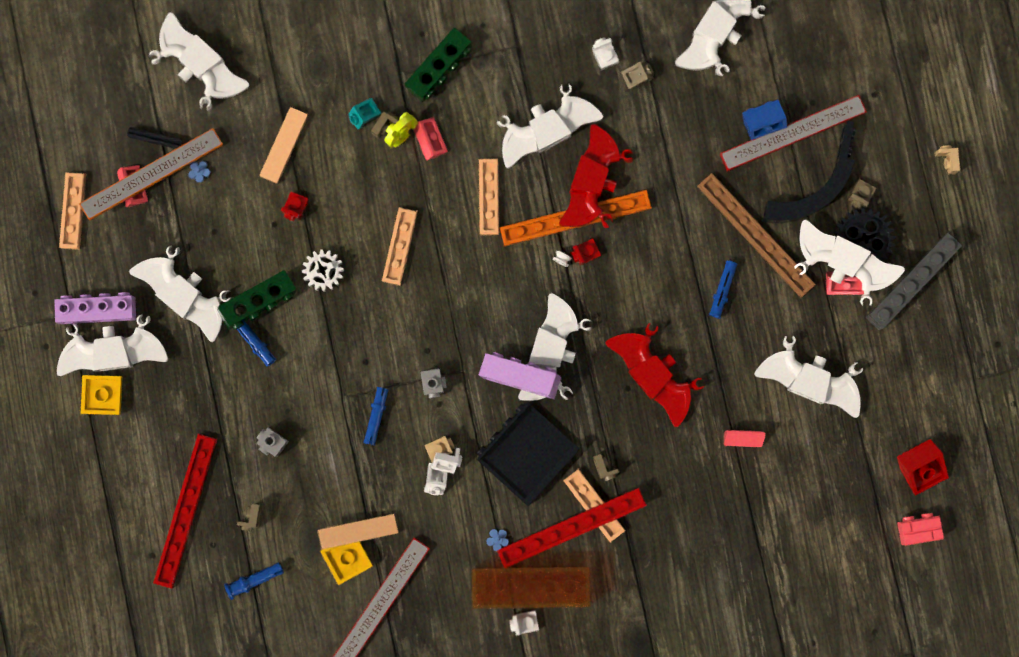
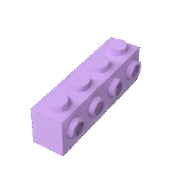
M128 292L118 293V296L104 293L99 294V297L92 298L91 295H80V298L72 299V296H60L61 299L54 300L55 323L58 324L136 320V297Z
M495 352L492 355L485 354L479 376L483 379L555 399L561 377L556 374V370L547 367L545 370L539 369L538 365L530 362L527 365L521 364V360L513 357L507 360L503 358V355Z

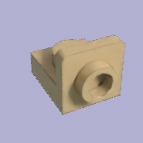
M950 145L941 146L935 152V156H946L944 159L945 169H947L948 174H956L960 171L958 148H952Z
M446 436L424 445L431 462H433L436 452L452 455V450L455 449L451 438L447 439Z

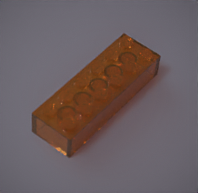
M589 566L472 568V609L590 607Z

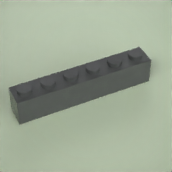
M949 233L943 235L865 318L878 330L885 328L962 245Z

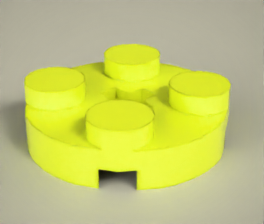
M408 112L403 113L396 124L392 123L386 129L388 135L385 138V143L391 148L401 145L410 136L408 131L411 128L415 129L417 119Z

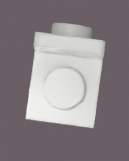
M601 38L595 42L592 50L601 70L619 63L611 38Z
M456 447L453 456L447 453L436 452L431 469L454 474L456 467H460L462 456L459 455L460 448Z
M429 463L424 492L431 495H443L446 488L447 472L431 469L432 463Z
M535 611L512 615L513 619L509 620L511 632L515 631L516 635L539 630Z

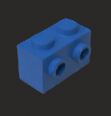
M779 100L769 101L762 106L750 108L742 112L743 122L751 140L787 128V119Z

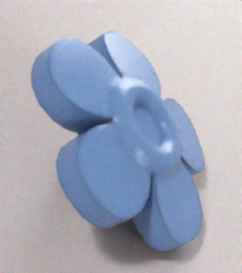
M202 161L199 165L194 162L190 165L193 171H190L188 175L191 179L196 178L197 182H203L204 177L210 175V170L206 169V162Z
M495 529L490 531L491 537L486 540L488 546L493 545L494 551L501 549V545L503 547L508 546L509 541L505 538L507 536L505 530H500L499 533Z

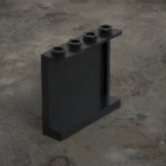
M528 402L526 405L522 403L515 410L518 414L513 419L509 417L502 425L504 429L500 433L497 431L489 439L491 443L487 448L483 446L476 453L479 456L476 460L527 506L532 503L580 449Z

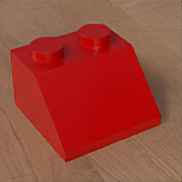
M931 439L897 456L900 470L915 496L949 478L943 453Z

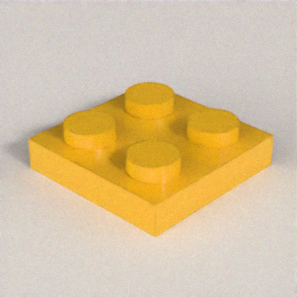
M82 375L81 414L121 415L123 377Z
M361 542L320 551L338 585L373 567Z

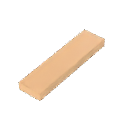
M290 107L259 175L260 177L278 184L308 118V114Z
M479 159L480 235H499L498 159Z
M66 172L59 243V248L80 250L83 210L79 203L84 201L86 174Z
M400 207L398 209L382 282L401 286L418 214L417 211Z
M579 469L563 480L586 511L604 503ZM617 519L599 527L609 542L625 531Z
M394 514L318 530L322 550L398 533Z

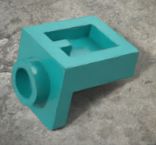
M370 98L353 106L348 116L351 123L359 130L365 123L378 118L381 112L373 99Z

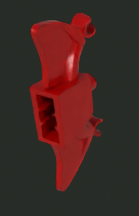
M595 124L591 125L589 147L585 154L581 155L569 192L571 194L569 207L559 222V225L562 227L587 225L599 217L603 227L609 228L605 220L608 219L613 222V218L609 213H602L603 210L598 206V198H600L602 190L614 193L617 184L616 181L606 178L609 171L608 167L611 163L618 162L620 159H624L627 163L633 161V158H625L627 154H632L631 150L626 149L619 154L618 147L613 138Z
M651 322L645 328V336L636 333H626L608 339L605 342L606 346L623 358L628 369H630L628 373L651 400L655 397L654 400L666 410L673 426L678 427L689 410L691 401L690 389L696 391L704 388V386L698 387L696 385V381L702 380V378L694 379L690 384L687 382L677 383L671 379L673 375L668 369L676 363L673 357L668 354L660 360L656 355L652 356L649 350L650 338L658 330V326L654 331L649 329Z

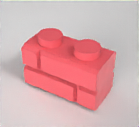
M933 513L921 514L922 518L914 519V516L903 517V521L897 523L901 544L906 546L943 539L940 517L933 516Z

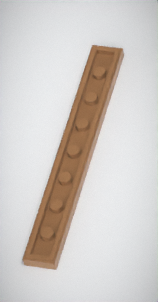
M712 173L697 186L800 298L816 285L806 273L800 275L803 270L799 266L795 269L797 265L795 261Z

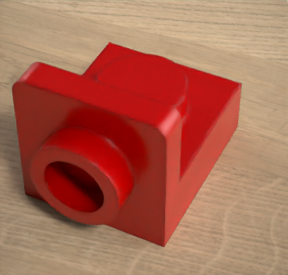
M290 192L285 206L281 208V212L284 214L283 217L291 221L295 219L301 220L309 199Z
M593 238L572 247V258L575 263L579 262L580 266L601 257Z

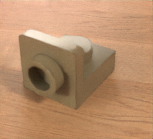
M638 62L621 72L629 89L654 79L652 75L653 69L646 62Z
M382 112L371 130L372 135L377 138L381 134L385 135L386 129L389 126L388 122L396 124L398 117L391 112H388V114Z
M859 179L848 200L851 201L852 206L858 209L866 208L876 188Z
M601 454L593 457L600 479L605 478V481L616 478L615 474L619 473V469L607 472L606 469L609 468L606 457L602 458Z
M251 504V507H248L246 517L249 519V522L237 521V525L242 526L241 530L253 531V528H259L262 505Z

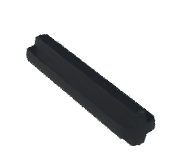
M129 127L127 132L129 138L177 149L183 145L182 139Z

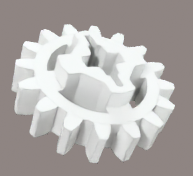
M320 250L319 255L314 251V257L307 256L309 262L303 263L306 269L302 270V273L307 274L303 279L305 281L310 280L308 286L312 287L315 285L316 291L320 287H322L323 292H326V287L333 290V284L339 285L337 279H343L340 272H343L344 268L339 267L342 261H336L338 258L336 254L331 257V251L324 254V251ZM322 258L329 259L332 262L325 263L322 261ZM315 262V268L311 271V266ZM319 264L326 269V277L322 273H318L321 271ZM333 271H335V275H334V277L331 279V278H330L331 273H332ZM314 279H323L325 283L316 282Z

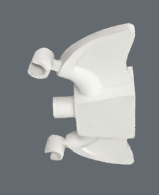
M751 0L713 1L695 29L690 47L678 57L675 64L691 70L707 69L715 65L716 74L723 76L720 72L721 67L726 72H729V67L720 63L721 59L717 54L718 48L723 45L726 39L735 45L740 39L741 34L733 30L737 22L736 19L739 16H749L752 14L754 18L759 19L764 15L759 14L758 10H764L765 7L760 5L756 8H751Z
M173 13L167 15L161 27L159 38L162 51L152 50L149 57L157 56V59L152 60V64H157L163 56L165 58L176 56L185 66L178 74L182 80L187 82L193 75L200 81L203 80L206 85L204 92L206 96L200 99L201 109L204 103H208L207 111L211 110V97L228 98L249 88V83L232 74L225 66L224 60L200 37L185 31Z
M569 84L568 92H563L562 85L560 86V91L564 97H562L561 107L556 112L552 109L545 113L541 104L531 109L535 118L529 122L530 126L519 127L514 123L511 124L509 117L503 115L502 117L506 120L505 125L500 121H497V124L500 127L508 128L502 147L505 167L511 168L523 156L537 152V149L541 153L570 138L571 134L580 126L602 120V113L588 101L578 97H570L569 93L572 88Z
M807 220L802 222L800 246L806 261L800 262L795 266V269L799 265L803 266L804 271L800 275L808 270L810 264L814 265L819 261L827 262L828 266L835 269L830 280L841 284L845 274L850 277L856 276L862 282V290H864V294L861 296V304L863 305L864 298H868L871 305L872 296L870 291L880 290L891 285L904 272V267L884 263L873 254L870 255L871 251L840 236H837L835 241L836 236L822 233Z
M172 245L166 249L168 258H151L140 262L130 269L129 273L147 282L156 292L155 295L179 316L197 324L210 342L216 340L222 326V318L217 311V307L221 305L220 302H227L234 297L226 299V294L231 291L225 290L220 293L218 298L217 296L209 299L205 298L195 288L202 280L200 276L193 272L185 280L182 276L177 275L173 269L175 262L173 258L180 253L179 247L176 248L175 254L171 252Z
M549 294L547 317L538 330L529 362L538 365L539 369L545 370L547 367L556 371L560 367L561 361L573 364L576 352L565 349L567 344L566 338L570 332L578 331L579 328L590 331L592 327L585 328L584 324L591 320L583 319L581 323H577L576 316L571 307L555 294ZM560 381L558 390L560 391L561 396L565 400H568V398L564 396V392L570 391L572 394L573 392L569 387H563L561 385L562 382ZM521 390L518 396L523 401L546 398Z
M143 314L137 317V324L139 326L135 328L133 335L130 337L115 336L114 326H107L102 328L104 338L95 339L94 342L85 341L82 335L78 334V325L73 323L76 331L71 332L67 327L66 332L74 338L65 346L60 355L57 375L64 376L80 369L100 372L130 368L136 363L147 360L167 362L168 355L158 338L144 330V326L150 323V316H147L145 323L141 320Z
M785 336L783 346L786 348V351L778 352L768 357L754 373L759 378L776 380L786 386L788 391L816 403L836 405L854 418L859 416L860 394L852 376L860 374L863 368L858 372L855 371L854 366L857 364L856 362L849 367L848 373L845 372L840 377H832L830 372L823 370L826 359L816 356L812 365L808 363L802 365L795 359L794 351H792L796 341L794 336L792 337V343H788Z

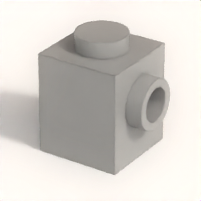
M440 369L421 372L424 395H428L429 399L440 397V393H444L443 388H447L446 379L441 377Z
M267 428L259 433L256 444L260 446L259 450L267 456L272 454L278 457L289 441L272 429Z

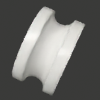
M556 251L557 256L553 257L552 260L568 267V261H571L572 258L565 253Z

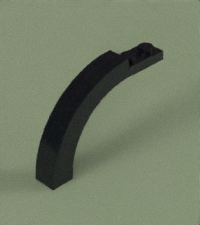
M846 121L843 124L835 167L824 187L815 194L798 201L776 202L768 200L765 205L762 222L789 223L802 220L819 212L840 193L849 179L855 161L847 159V157H851L852 147L850 142L851 139H854L856 128H853L854 122Z

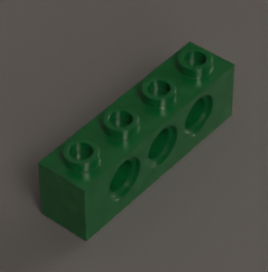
M454 27L404 83L405 88L421 102L425 99L429 100L435 93L434 89L436 86H441L447 79L446 75L450 71L453 72L460 63L458 61L462 57L466 58L472 50L471 41ZM451 48L457 50V53L453 56L447 54V51ZM439 62L445 65L441 70L435 68V65ZM426 76L433 79L429 84L423 83L422 80Z
M283 270L218 306L217 311L228 330L232 328L237 330L248 319L253 321L260 317V313L264 310L271 311L282 300L284 302L291 300L296 293V287L287 272ZM273 288H276L279 290L280 294L278 296H272L269 293V291ZM254 298H261L263 304L259 306L254 305L252 300ZM238 307H243L247 312L244 315H239L235 310Z

